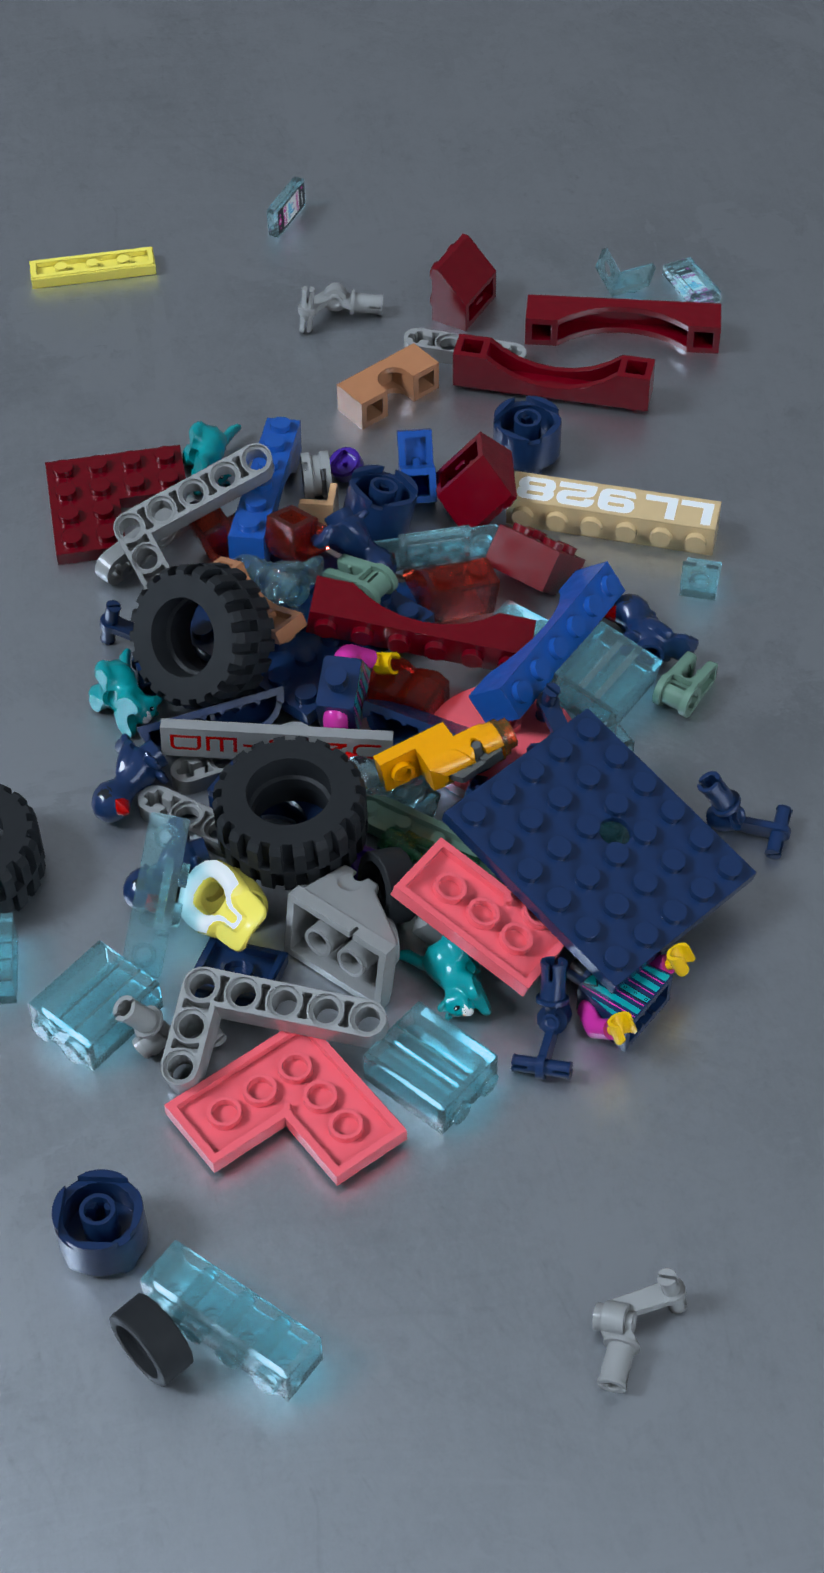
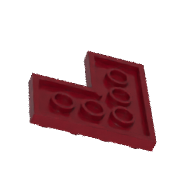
M180 445L45 462L58 565L98 560L107 549L118 542L113 525L116 518L122 513L121 509L134 507L186 479Z

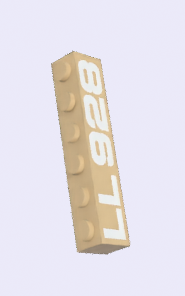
M520 471L514 472L517 499L511 507L506 509V524L514 525L517 522L535 529L713 555L719 528L722 503L720 501Z

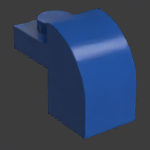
M432 429L397 430L398 470L410 476L417 484L416 503L437 502Z

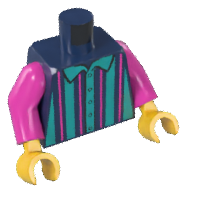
M353 644L343 645L335 652L334 656L325 655L316 697V712L320 727L361 729L363 702L367 698L371 675L370 668H373L376 674H398V671L392 670L390 661L391 659H400L401 656L397 652L376 653L375 650Z
M687 943L673 945L667 951V954L659 955L612 994L576 958L568 968L566 978L579 986L577 989L576 1010L587 1035L592 1039L610 1040L625 1052L670 1000L673 977L671 974L675 972L681 977L688 974L690 968L687 962H694L696 960L690 946Z

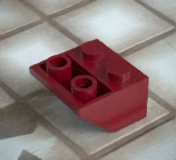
M462 234L454 244L448 247L440 260L434 262L429 275L430 280H432L430 305L432 306V320L467 331L496 297V270L470 236Z
M481 431L436 472L437 497L463 534L469 539L474 537L480 530L487 528L496 516L504 509L511 507L517 499L512 451Z
M515 522L513 527L503 524L499 525L483 564L541 592L556 595L576 570L583 567L586 560L575 555L577 548L562 541L547 537L546 533L535 528L526 527Z

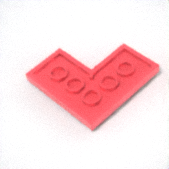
M442 837L402 877L390 894L521 996H524L541 977L540 960L550 956H555L556 959L565 948L507 886Z
M284 1031L278 1032L164 1104L166 1115L214 1173L284 1127H287L336 1186H338L407 1140L406 1128L326 1040Z

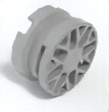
M328 450L319 451L318 455H310L309 452L300 453L304 498L314 499L315 496H322L324 499H327L330 483H332ZM321 470L324 472V480H322Z

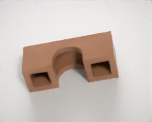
M413 343L336 384L338 411L364 430L388 416V394H403L414 402L438 389L439 362Z

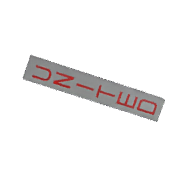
M161 718L160 724L161 751L163 755L233 759L243 750L248 753L251 751L252 745L261 741L267 744L274 742L273 738L285 736V740H295L296 736L309 738V742L315 743L317 739L330 744L332 751L337 748L343 753L348 751L357 756L366 757V763L358 764V766L376 767L373 756L393 746L394 731L169 718Z

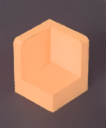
M330 483L327 500H299L300 534H320L327 526L324 519L339 510L338 483Z

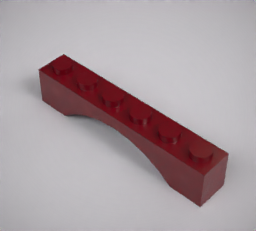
M528 294L525 344L558 346L569 340L586 335L629 333L662 340L685 352L718 354L721 334V303Z
M459 334L453 352V385L641 411H648L653 392L655 359L621 355L611 361L594 366L579 368L554 367L520 357L504 348L491 337Z
M317 575L306 633L316 634L322 638L346 640L361 646L370 645L390 649L397 653L424 656L435 661L454 662L469 668L494 670L534 638L536 620L498 613L482 620L461 624L422 622L402 616L381 606L368 597L353 582Z

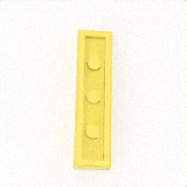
M153 247L29 261L32 289L157 274Z

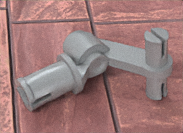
M334 282L317 295H315V288L310 286L309 298H307L308 286L301 288V303L298 304L297 312L300 315L299 331L302 333L305 331V321H307L306 333L313 331V316L325 307L334 312L346 308L350 310V315H353V312L382 315L383 294L355 293V289H352L350 294L342 284Z
M130 995L120 997L113 1007V1016L116 1017L117 1021L125 1023L134 1029L136 1036L131 1042L139 1054L146 1059H149L152 1055H158L165 1049L171 1025L169 1026L163 1020L162 1011L156 1006H145ZM190 1025L186 1029L184 1037L190 1038L202 1033L204 1025ZM220 1025L214 1047L222 1045L227 1039Z
M661 1269L658 1272L659 1277H657L658 1283L607 1300L605 1303H596L593 1311L592 1327L593 1330L601 1331L604 1338L603 1344L606 1347L600 1376L597 1379L600 1388L613 1393L626 1392L633 1356L637 1355L640 1351V1344L634 1335L638 1315L667 1306L669 1311L674 1314H680L686 1310V1288L673 1269Z

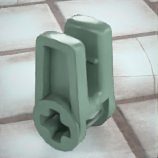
M342 554L338 558V570L327 568L322 574L323 577L355 583L368 597L379 604L385 594H391L398 587V579L388 566L347 554Z
M687 651L658 680L653 691L652 702L659 706L663 704L678 710L680 716L688 718L715 682L718 664L713 661H707L692 677L695 672L697 656L695 653Z

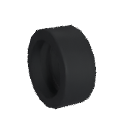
M401 847L366 851L359 863L358 881H364L369 878L378 884L379 891L377 895L386 916L392 919L394 924L410 922L416 914L390 895L394 886L414 866L410 857Z
M138 1293L109 1318L111 1328L126 1354L143 1374L156 1385L165 1387L194 1362L188 1342L177 1325L149 1296Z

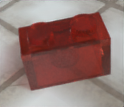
M487 557L464 558L403 570L402 575L417 604L434 613L435 623L493 613L495 610L500 580Z

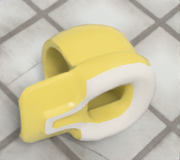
M205 860L195 866L186 877L180 889L178 906L184 921L198 933L217 938L236 952H241L247 947L250 936L260 927L268 912L267 897L258 883L244 874L239 868L232 867L222 860Z

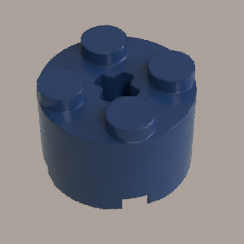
M526 396V401L515 402L514 397L505 400L496 408L493 421V439L512 451L514 470L540 474L542 469L550 466L558 459L561 450L562 421L559 409L553 402L539 396Z
M366 465L355 469L352 473L343 508L350 506L354 515L368 509L369 514L363 521L368 527L372 540L376 544L380 540H395L407 537L417 501V484L410 476L397 469L395 474L383 472L385 466Z
M98 1169L87 1171L77 1176L78 1180L67 1188L64 1186L57 1193L52 1206V1221L59 1248L66 1264L73 1271L97 1277L110 1276L117 1273L124 1274L132 1271L146 1248L149 1234L140 1192L128 1181L127 1177L116 1171Z

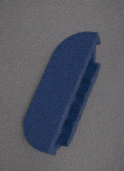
M283 686L169 719L273 724L279 716L284 702ZM161 721L136 728L144 743L151 740L161 751Z
M376 699L364 700L363 718H367L370 730L394 731L393 746L441 722L446 725L453 736L469 728L395 702ZM504 744V746L502 747V750H503V751H505V748H506V745H505V744Z

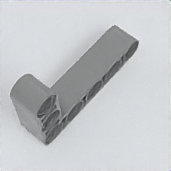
M261 443L249 444L121 513L116 518L113 525L115 536L145 589H148L146 585L152 577L160 575L162 570L170 567L156 543L157 541L257 488L272 478L275 466L267 446ZM257 457L267 461L265 466L258 470L251 469L248 466L250 461ZM230 474L235 477L234 482L230 486L222 487L217 484L218 479L222 475ZM199 491L204 494L199 503L190 504L186 502V498L191 492ZM168 508L172 510V514L167 520L158 521L154 519L156 512L160 509ZM137 525L140 527V532L136 537H123V532L128 526ZM149 555L157 557V563L154 567L150 569L140 567V562L144 557Z
M197 967L189 971L183 980L163 1052L160 1070L169 1087L179 1095L204 1080L221 1019L363 1048L381 1046L388 1038L389 1023L384 1008L378 1002L370 999L210 967ZM201 985H214V990L208 997H195V992ZM252 992L256 994L254 1001L250 1005L238 1006L235 1004L237 997L242 993ZM292 1000L297 1003L295 1010L287 1015L276 1013L278 1005L283 1001ZM325 1009L338 1011L336 1019L330 1023H321L317 1020V1017ZM366 1017H375L380 1020L378 1027L370 1032L360 1030L358 1025ZM190 1025H204V1029L198 1037L193 1039L184 1037V1033ZM182 1064L193 1065V1070L187 1078L182 1080L173 1078V1073L178 1066Z

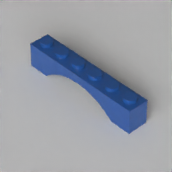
M286 417L267 418L259 443L267 446L271 452L275 466L274 474L266 483L241 496L228 534L229 558L234 560L237 557L243 559L241 562H244L247 573H266L272 554L276 518L283 488L289 475L297 472L300 462V453H302L301 420H292ZM259 457L254 458L251 469H261L267 461Z
M608 561L576 570L559 589V604L546 625L516 654L488 673L468 697L485 723L490 722L496 725L520 719L539 694L543 692L544 687L547 686L546 684L553 680L626 591Z

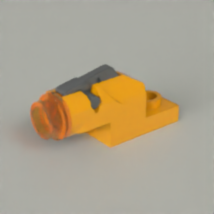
M505 718L498 721L492 719L484 724L474 725L454 736L446 725L441 722L374 755L373 758L380 783L387 792L420 775L436 791L455 781L466 783L485 769H489L493 765L505 760L506 756L511 754V749L518 746V740L513 728Z

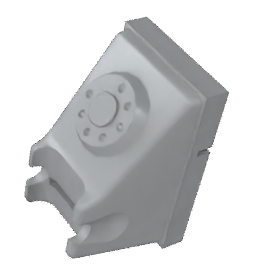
M343 865L304 888L300 885L295 887L288 893L284 951L353 996L376 1001L385 1008L390 1003V996L393 991L395 967L400 957V945L396 926L393 920L386 916L377 895L379 891L378 884L369 878L364 881L355 880L353 876L356 874V871L347 865Z

